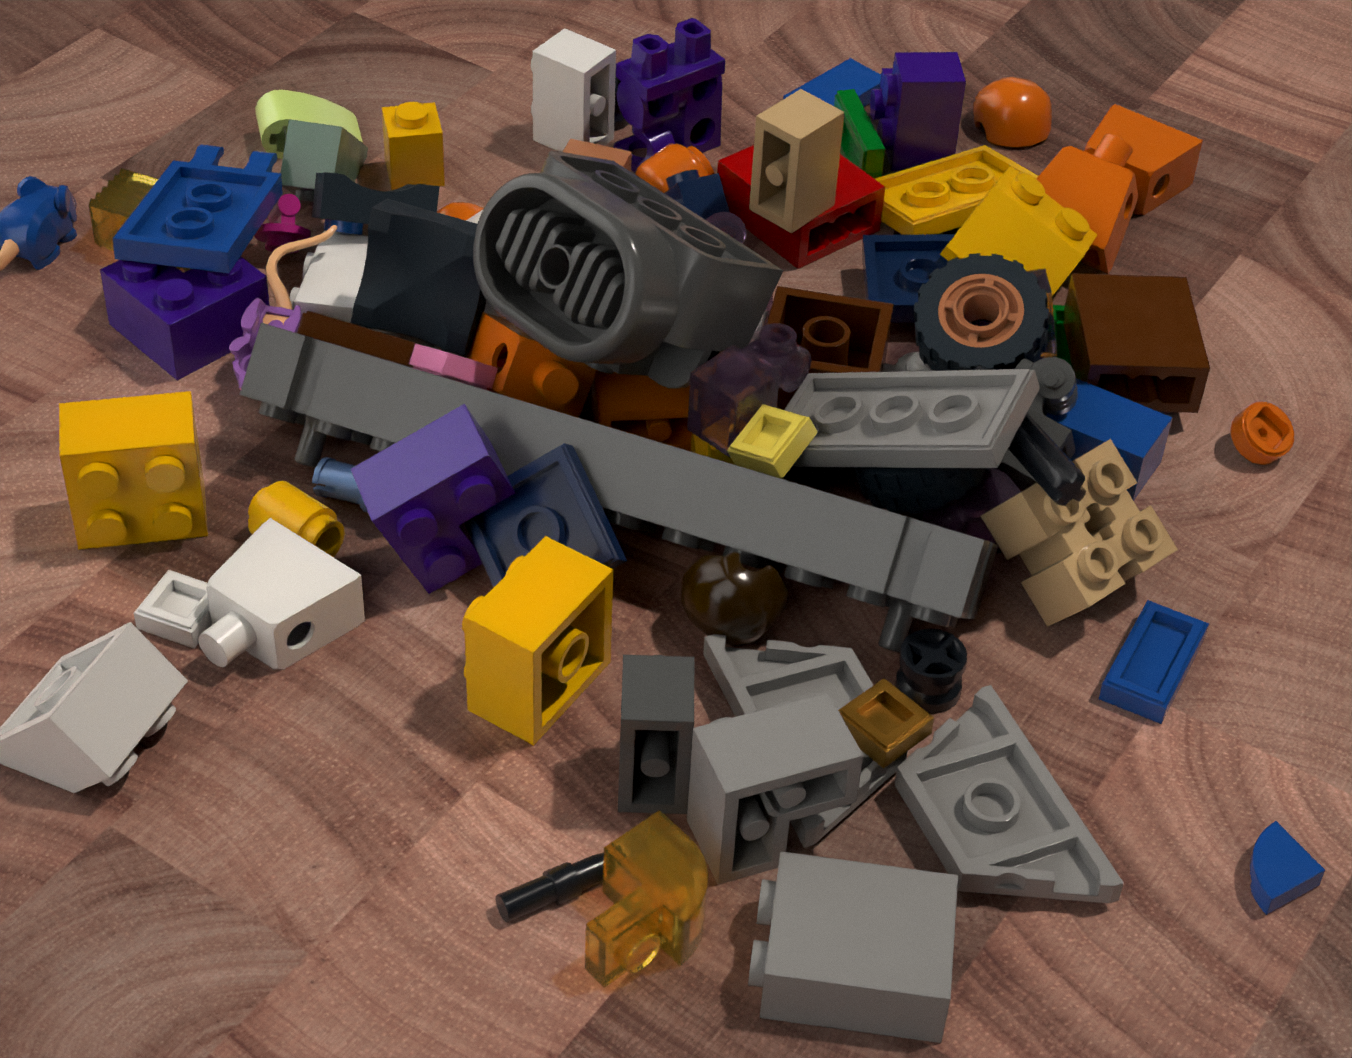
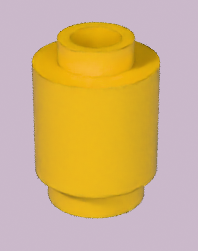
M278 481L262 488L250 502L248 528L251 534L264 522L272 518L332 557L337 554L343 543L345 529L343 524L337 520L336 513L287 481Z

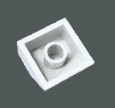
M129 622L62 656L0 727V764L72 793H76L99 782L110 786L124 776L136 762L138 756L132 750L142 737H149L156 733L174 715L176 707L171 701L188 680Z

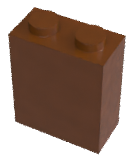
M1072 273L1062 319L1075 377L1158 412L1198 413L1210 365L1187 277Z

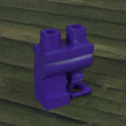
M690 18L677 23L675 42L670 44L659 35L646 34L633 39L631 58L616 63V78L621 81L617 88V102L624 119L632 125V133L634 135L614 143L613 148L627 151L647 148L645 157H638L632 154L631 170L634 173L640 164L668 144H681L686 148L694 146L702 153L721 146V75L725 73V59L711 49V30L697 19ZM691 130L699 136L698 139L690 140Z

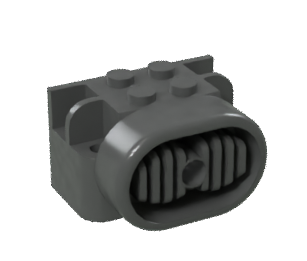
M550 151L540 173H528L515 177L493 194L481 213L473 243L475 274L485 299L498 314L555 355L568 361L585 363L589 367L603 373L613 374L616 372L617 374L648 376L659 385L669 389L687 388L692 385L714 402H722L784 271L615 161L561 151Z

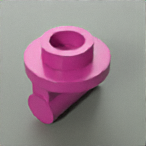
M293 194L282 195L269 213V223L262 224L254 235L257 240L265 243L267 251L273 252L281 245L311 238V231L309 229L295 225V216L300 210L299 199ZM299 250L290 252L288 254L297 253Z

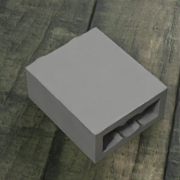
M780 851L777 881L762 879L756 924L771 926L769 942L754 940L748 986L763 987L759 1018L941 1043L951 1000L958 875Z

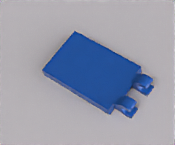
M200 144L190 162L173 160L113 237L115 259L230 273L283 194L282 173L272 172L273 165L277 161V153L253 151L244 169L218 166L219 159L224 154V147Z

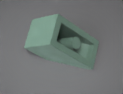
M289 119L280 172L282 173V187L295 194L301 204L313 206L316 173L345 174L355 182L367 158L368 147L343 127Z

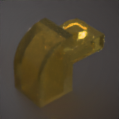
M660 810L604 847L603 893L614 905L588 922L585 929V970L604 988L626 972L636 973L652 961L659 948L663 949L679 966L683 965L694 954L703 936L708 887V870L704 856L695 842Z

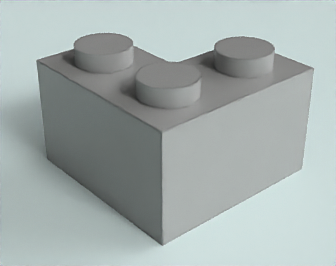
M828 692L800 700H787L777 706L733 718H719L710 724L693 728L687 822L718 885L778 868L780 851L786 852L790 821L857 802L864 755Z

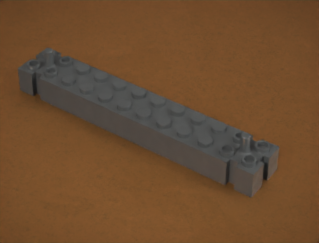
M260 323L239 394L261 401L258 413L293 424L304 425L294 460L297 463L316 468L321 459L327 435L348 441L353 440L370 445L372 449L382 451L463 404L467 406L491 441L507 476L563 443L572 445L601 506L605 508L604 512L609 523L655 534L657 524L665 526L662 534V539L711 552L714 551L715 544L720 543L726 545L723 552L724 557L729 553L738 552L741 564L754 568H765L768 565L774 567L775 561L787 564L784 577L815 587L833 589L836 580L849 583L846 596L876 606L889 607L878 645L899 653L901 644L909 634L913 617L940 626L955 628L959 618L976 619L998 548L997 544L265 323Z

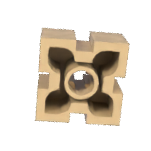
M1111 439L1072 461L1085 475L1082 487L1086 490V494L1080 502L1072 499L1065 506L1058 505L1036 482L981 515L1006 559L1009 560L1019 554L1032 576L1022 581L1021 584L1047 627L1092 606L1126 584L1124 581L1143 573L1178 550L1152 506L1150 505L1141 511L1137 508L1127 489L1137 484V481Z

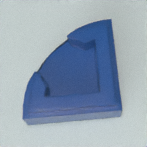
M1275 821L1263 830L1255 843L1250 859L1251 893L1259 907L1267 915L1319 886L1325 869Z

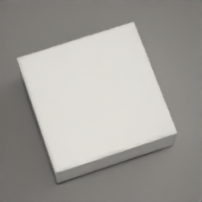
M168 570L135 610L136 628L195 648L199 643L198 636L212 626L206 590L208 583Z

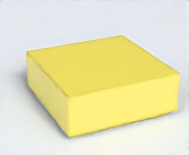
M762 404L729 446L727 452L735 465L783 479L818 431L810 417Z

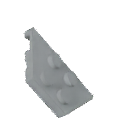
M713 634L704 637L703 655L735 717L774 707L787 700H800L827 692L839 710L873 686L852 648L827 645L802 647L794 642L767 640L766 651L725 647V635ZM861 751L864 756L856 803L790 821L803 847L805 848L817 843L897 771V767L906 760L907 752L883 769Z
M991 685L982 687L974 695L972 707L957 721L949 718L934 732L933 739L929 745L917 748L897 767L895 787L947 873L958 875V891L1096 903H1112L1119 900L1124 882Z

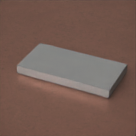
M1030 369L808 373L786 406L785 411L810 417L818 433L792 467L998 468L1040 389L1036 372Z

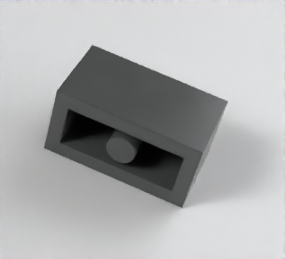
M623 654L618 812L687 814L694 728L695 657Z

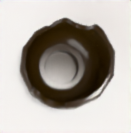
M738 552L729 553L725 557L704 555L691 565L683 575L681 604L691 623L707 636L713 634L725 635L727 645L741 646L754 643L777 622L787 608L789 591L778 571L772 566L768 565L762 570L750 571L741 565Z

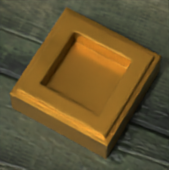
M885 678L838 710L860 750L883 769L932 734L934 717Z

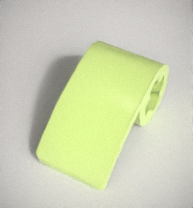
M272 90L264 94L258 100L255 107L262 146L266 152L277 153V158L283 159L289 119L340 126L363 143L356 116L346 108L329 100L302 92Z

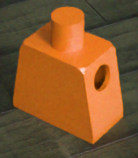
M1114 104L1110 107L1086 144L1084 151L1092 155L1106 134L1118 136L1130 144L1133 152L1124 168L1131 170L1136 178L1138 199L1133 214L1146 215L1193 184L1203 140Z
M1106 134L1093 155L1073 146L1063 147L1036 178L1044 187L1047 195L1062 207L1071 208L1086 219L1090 229L1097 234V237L1080 262L1109 274L1114 265L1138 199L1135 174L1131 170L1124 168L1133 149L1125 140L1111 134Z
M485 312L482 313L467 355L468 359L498 368L492 389L497 393L577 418L582 412L597 371L585 363L568 361L555 355L508 320ZM507 346L506 363L502 368L497 367L498 356L503 347Z

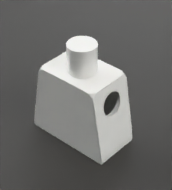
M270 518L210 577L206 590L212 626L198 636V642L205 656L219 667H225L244 651H247L272 669H286L365 621L361 574Z

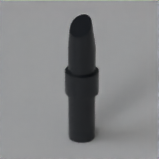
M620 849L592 855L573 864L565 862L544 871L543 876L497 894L495 900L502 919L505 922H509L552 903L559 905L582 895L583 890L603 883L621 873L623 867L622 852Z

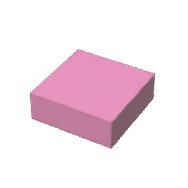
M416 343L409 363L413 365L414 369L487 390V388L492 389L498 368Z

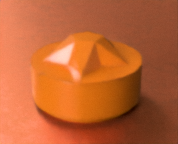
M1256 402L1235 416L1231 424V437L1236 449L1245 459L1255 464L1267 465L1289 452L1294 443V429L1290 419L1280 408L1268 402Z

